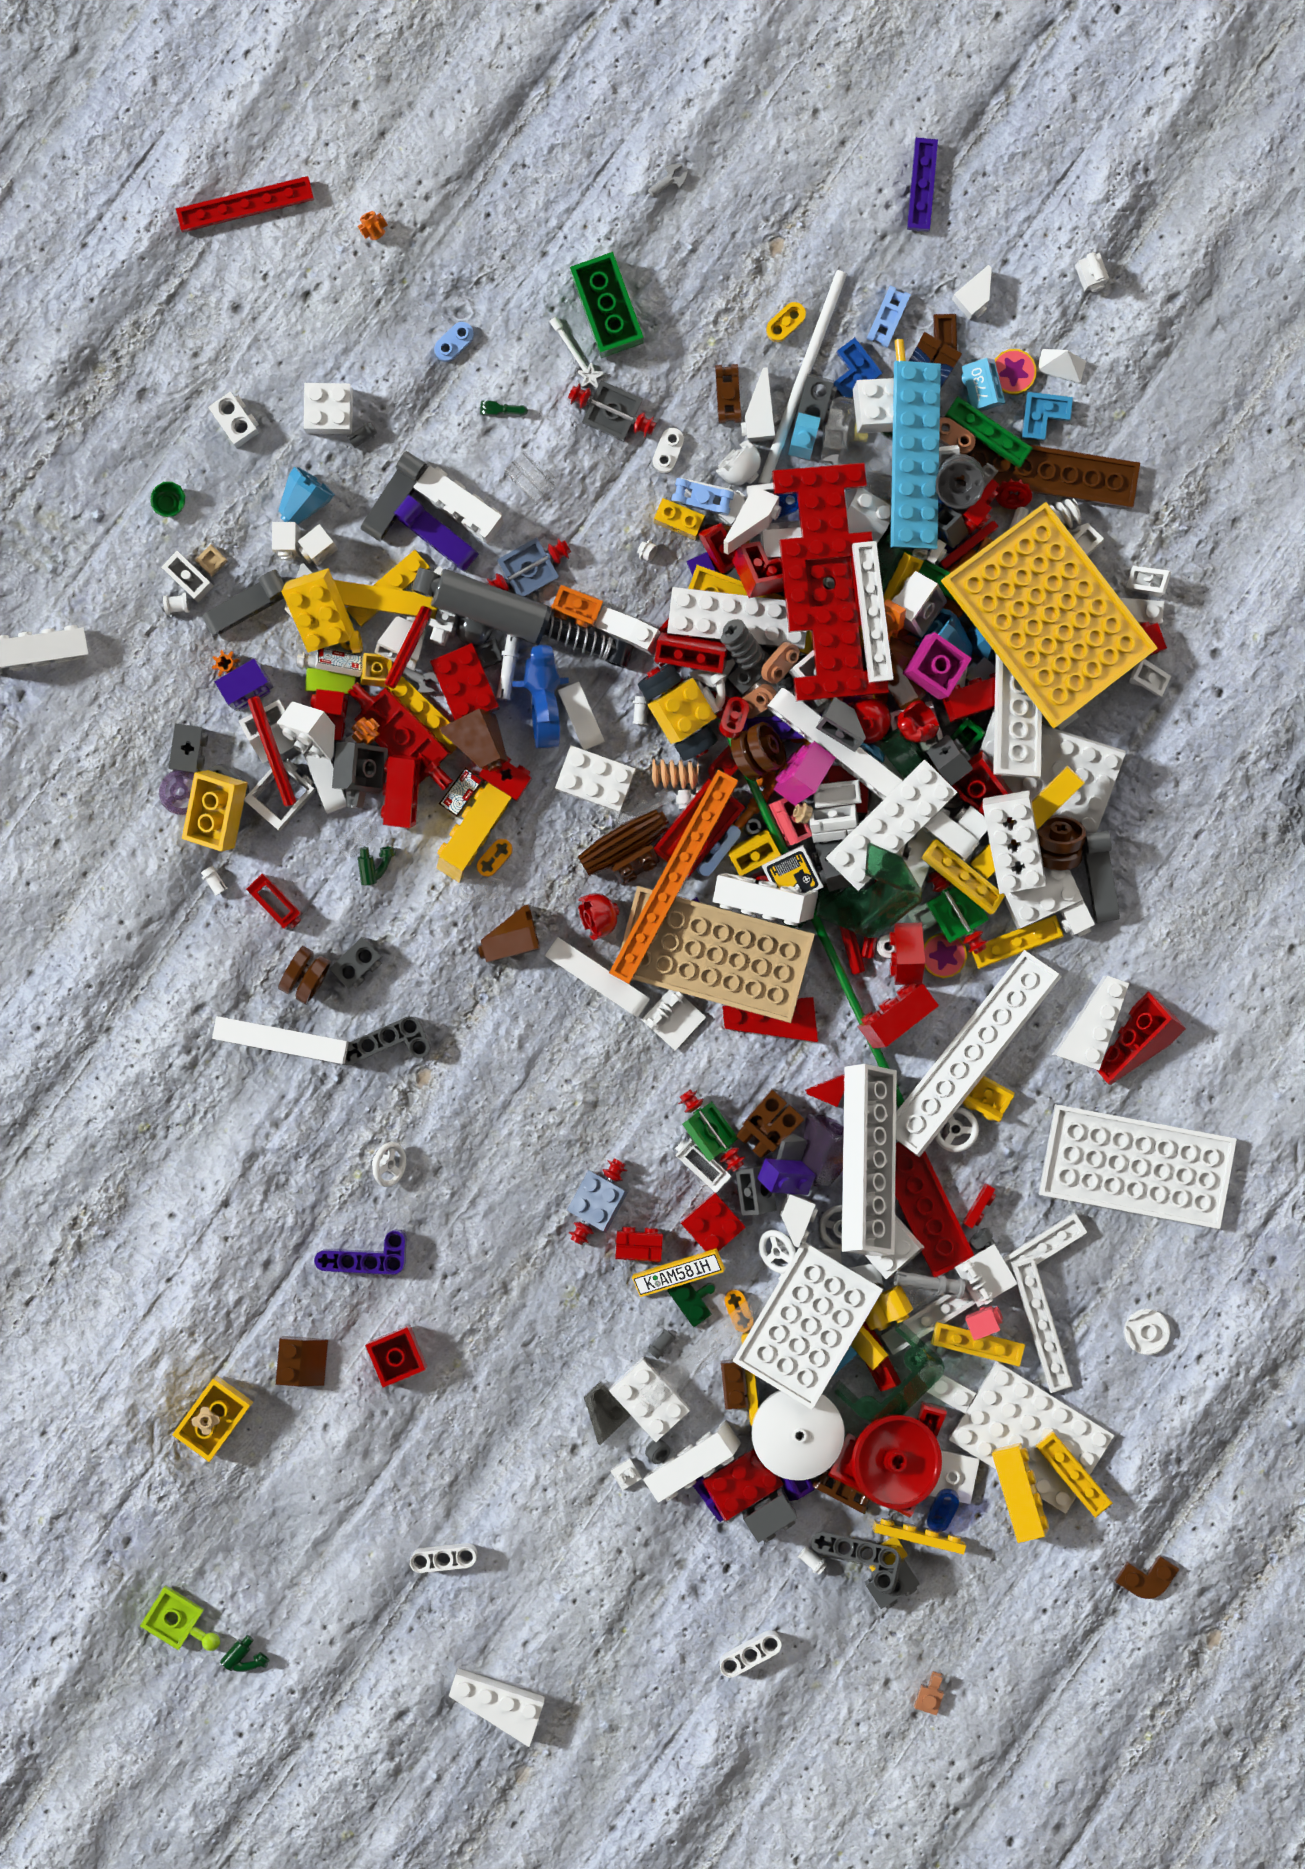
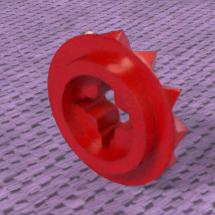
M1012 478L1009 482L1002 481L1001 485L996 489L998 492L996 495L997 502L1008 509L1025 507L1032 499V490L1029 488V483L1023 484L1021 479L1018 482L1013 481Z

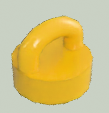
M358 630L353 631L350 640L341 642L340 645L346 650H352L353 654L361 653L363 651V642L360 632Z

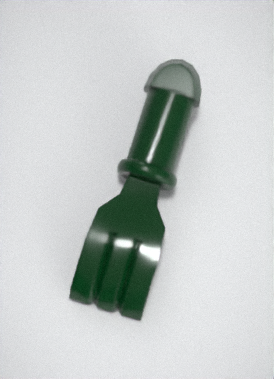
M481 401L480 415H498L503 413L504 415L515 414L524 416L528 413V409L524 405L504 404L503 406L495 401Z

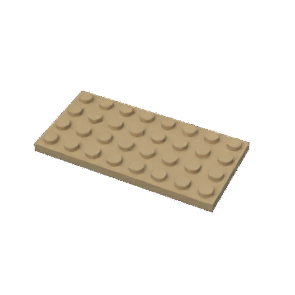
M637 886L621 949L653 889ZM677 896L636 971L633 980L791 1023L815 933Z

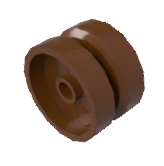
M758 723L750 727L749 730L742 731L738 737L731 739V751L735 763L742 774L750 780L756 781L768 775V772L772 773L786 764L784 745L775 729L768 723Z
M1052 815L1037 830L1043 867L1060 871L1073 869L1082 861L1086 829L1076 819Z
M302 946L285 970L278 989L286 994H291L298 986L295 994L296 999L307 1005L321 987L331 966V961L323 956H319L311 964L314 951Z

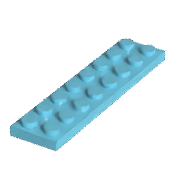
M894 362L891 548L937 549L938 493L936 491V477L939 472L941 364Z

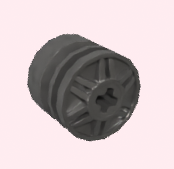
M956 454L946 458L939 466V472L936 477V491L939 498L947 506L955 509L972 506L981 498L984 490V471L980 463L973 457L965 454ZM964 475L965 483L961 481L957 484L955 476L960 477Z

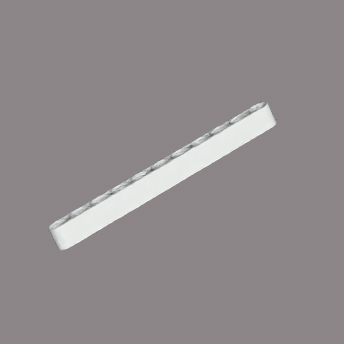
M781 688L767 705L772 713L810 743L815 741L835 756L836 759L834 761L883 800L902 782L899 777L859 747L856 752H853L816 729L821 716L802 701L796 702L795 696L788 690ZM941 810L921 828L927 835L934 840H939L963 861L967 860L979 844L974 836Z

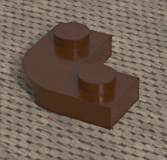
M1158 1555L1147 1574L1126 1562L1114 1581L1140 1598L1152 1599L1166 1591L1179 1568Z

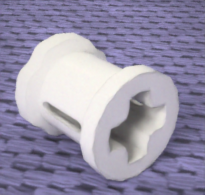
M186 592L182 593L181 596L174 597L163 595L166 616L180 611L190 613L189 599Z

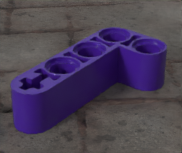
M408 495L394 512L395 517L463 572L469 568L479 555L471 546L429 514L411 496Z
M394 1229L385 1236L384 1251L323 1249L316 1254L314 1264L321 1271L398 1274L406 1264L407 1237L402 1230ZM392 1234L399 1235L402 1240L401 1245L393 1246L390 1243V1236ZM327 1254V1258L335 1259L337 1257L336 1254H339L337 1259L338 1267L335 1266L336 1262L334 1261L324 1265V1261H320V1258ZM345 1255H351L354 1258V1265L352 1267L344 1265L343 1257ZM368 1256H373L377 1259V1266L375 1268H369L366 1265V1258ZM391 1257L399 1259L400 1267L398 1269H392L389 1266L388 1262Z

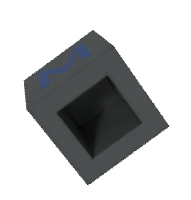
M945 506L938 513V539L954 548L969 532L966 524H964L962 515Z

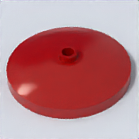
M888 1415L873 1421L858 1437L852 1454V1471L861 1492L872 1502L890 1509H905L922 1502L935 1488L942 1469V1453L933 1432L921 1421L905 1415Z

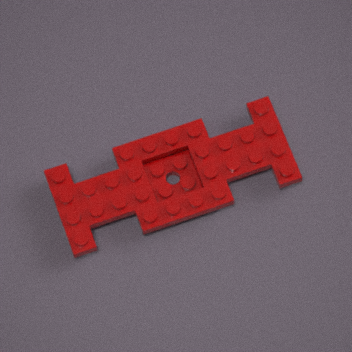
M855 463L773 470L774 495L797 493L802 536L801 538L779 540L789 633L812 632L816 676L794 678L796 702L888 693V681L869 683L868 672L863 671L859 626H862L852 544L870 542L873 539L872 531L849 533L844 489L864 488L867 486L865 464ZM827 577L832 578L835 582L834 589L828 590L824 588L823 579Z

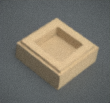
M211 544L195 560L212 577L228 562Z

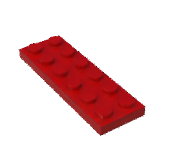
M896 1142L895 1197L913 1235L924 1246L921 1252L933 1277H938L973 1257L974 1253L926 1152L924 1151L918 1157L900 1142Z

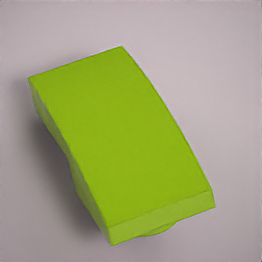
M316 668L306 669L305 691L316 693V689L344 692L346 695L351 696L348 694V690L352 689V686L355 684V676Z

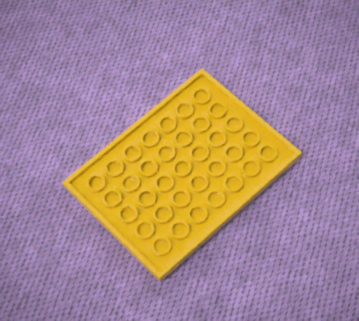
M1047 502L1039 506L941 580L1053 729L1157 649L1156 645Z

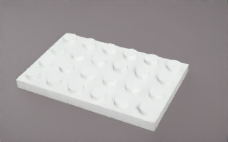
M995 710L992 712L978 752L983 751L993 766ZM1042 725L1041 777L1028 778L1003 775L1001 777L1013 793L1029 790L1032 801L1054 778L1069 766L1084 780V784L1053 815L1076 819L1083 824L1086 834L1094 833L1099 828L1126 752Z
M802 1243L733 1359V1362L813 1410L883 1289L808 1243Z
M996 1361L966 1413L962 1415L948 1439L996 1469L992 1456L993 1450L1021 1442L1022 1447H1026L1028 1451V1465L1035 1475L1037 1493L1040 1494L1043 1500L1066 1514L1077 1496L1035 1445L1053 1431L1090 1475L1114 1435Z

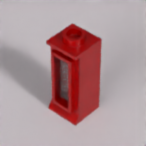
M262 873L246 888L283 929L287 930L289 927L293 929L301 922L299 917L303 913L265 874Z

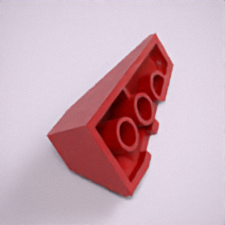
M1149 991L1130 1010V1018L1124 1027L1121 1026L1119 1029V1037L1114 1045L1109 1046L1104 1055L1100 1070H1097L1109 1085H1112L1170 1046L1186 1030L1177 1017Z

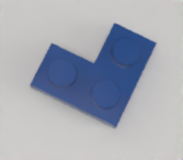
M855 337L837 350V355L849 371L834 381L833 386L837 387V392L847 402L853 398V388L857 380L877 379L882 375V372Z

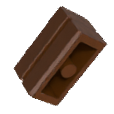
M733 1359L721 1360L725 1410L748 1408L745 1369L733 1362Z

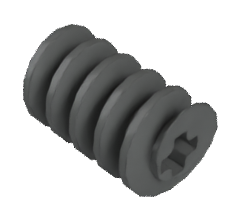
M734 619L724 626L721 642L725 644L726 649L734 657V660L741 669H749L764 659L765 652L742 620Z

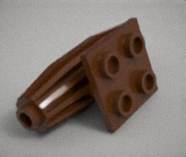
M653 810L640 815L603 835L577 857L589 876L613 867L612 870L621 885L631 883L637 878V875L644 871L649 872L653 870L657 863L660 862L653 846L650 844L667 830L666 824L669 821L663 811L658 813L657 810Z

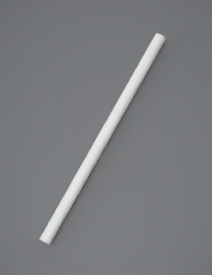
M837 270L758 484H769L771 481L772 471L776 468L802 398L807 374H810L847 277V274L843 271Z

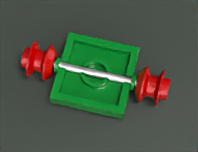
M937 871L929 874L930 879L927 883L933 882L935 887L932 891H941V894L925 904L947 941L951 943L966 934L968 936L965 937L963 944L970 945L969 953L973 951L977 954L986 949L985 944L988 940H982L981 935L983 931L974 932V928L989 920L985 911L956 886L949 888L951 882Z
M691 1089L680 1096L682 1101L678 1104H685L687 1108L684 1112H693L694 1115L682 1123V1125L708 1161L722 1153L720 1162L728 1164L726 1171L731 1169L734 1172L744 1165L742 1160L745 1156L739 1157L737 1155L739 1148L730 1149L729 1147L739 1138L713 1102L701 1108L700 1106L704 1099H697L695 1096L697 1090L694 1092Z

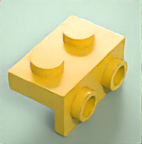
M983 1076L962 1104L970 1110L975 1109L981 1112L990 1121L996 1120L1000 1122L1015 1092Z

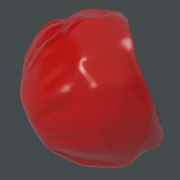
M921 700L913 701L897 717L898 728L902 735L911 742H925L935 737L939 729V723L933 711Z

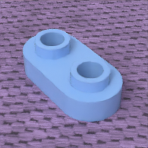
M466 322L456 323L436 342L434 347L436 357L442 362L454 360L473 341L474 332L472 327ZM465 330L466 335L461 337L458 335V332ZM447 345L450 347V350L443 352L441 350L442 347Z

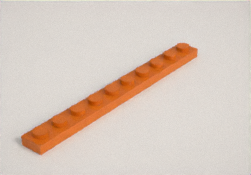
M717 770L609 973L628 984L631 983L739 781Z

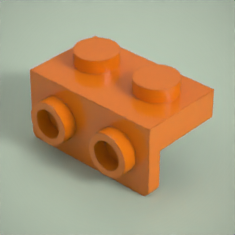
M560 585L554 603L551 605V611L554 612V617L565 621L567 618L575 620V625L586 629L588 626L594 627L603 601Z

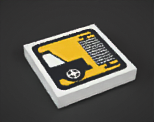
M804 845L762 865L769 882L776 883L777 888L781 886L799 887V892L808 893L810 890L816 891L824 887Z

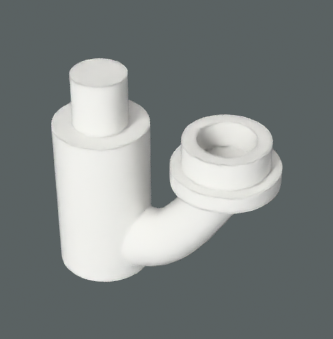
M716 673L710 678L711 684L717 685L716 698L708 686L704 688L700 681L696 682L715 715L722 710L725 702L724 678L727 675L723 673Z

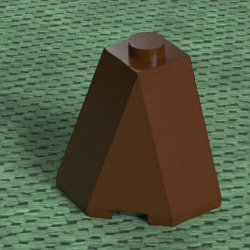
M891 636L889 648L893 680L888 681V689L898 706L903 710L913 701L921 700L926 692L922 687L902 674L917 648Z
M479 708L440 728L441 733L481 769L492 772L500 769L502 763L508 761L498 720L494 713Z
M529 904L521 907L481 939L482 945L478 946L481 959L485 958L486 962L489 963L540 950Z

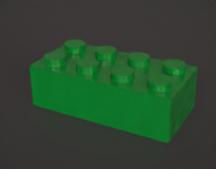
M610 252L571 266L570 274L601 359L644 344V337L614 253Z

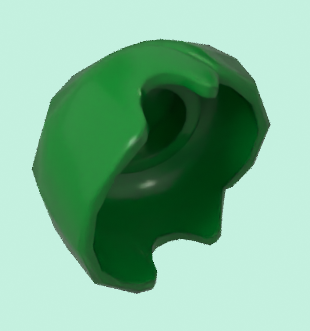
M162 482L153 489L150 503L156 514L164 518L174 517L184 508L186 496L180 485L174 482Z

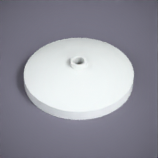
M779 1390L770 1395L760 1405L755 1414L752 1424L753 1446L760 1461L774 1474L790 1480L811 1479L824 1473L837 1460L844 1443L843 1420L836 1406L824 1394L820 1396L815 1407L811 1410ZM799 1431L803 1432L804 1435L800 1439H796V1433Z

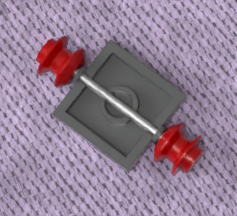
M602 380L594 397L591 396L590 388L582 390L580 383L577 387L573 386L568 398L571 399V405L574 402H578L580 409L584 408L587 404L589 405L582 421L583 424L623 442L631 425H634L635 434L639 431L644 432V438H646L647 434L652 435L657 423L653 421L654 416L651 419L645 418V412L638 415V417L636 416L643 401L642 398Z

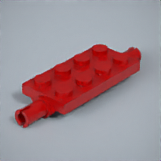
M358 682L355 683L352 689L348 690V694L361 705L362 710L354 720L358 722L363 717L367 720L373 718L379 724L377 732L380 735L374 741L380 747L388 748L389 756L397 754L421 757L419 784L426 777L430 776L443 791L449 787V784L454 780L439 766L451 752L388 687H385L375 697H371Z

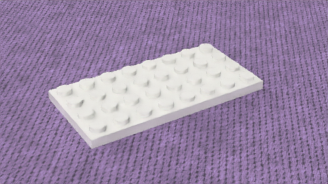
M1055 1104L1038 1194L1220 1229L1237 1139Z

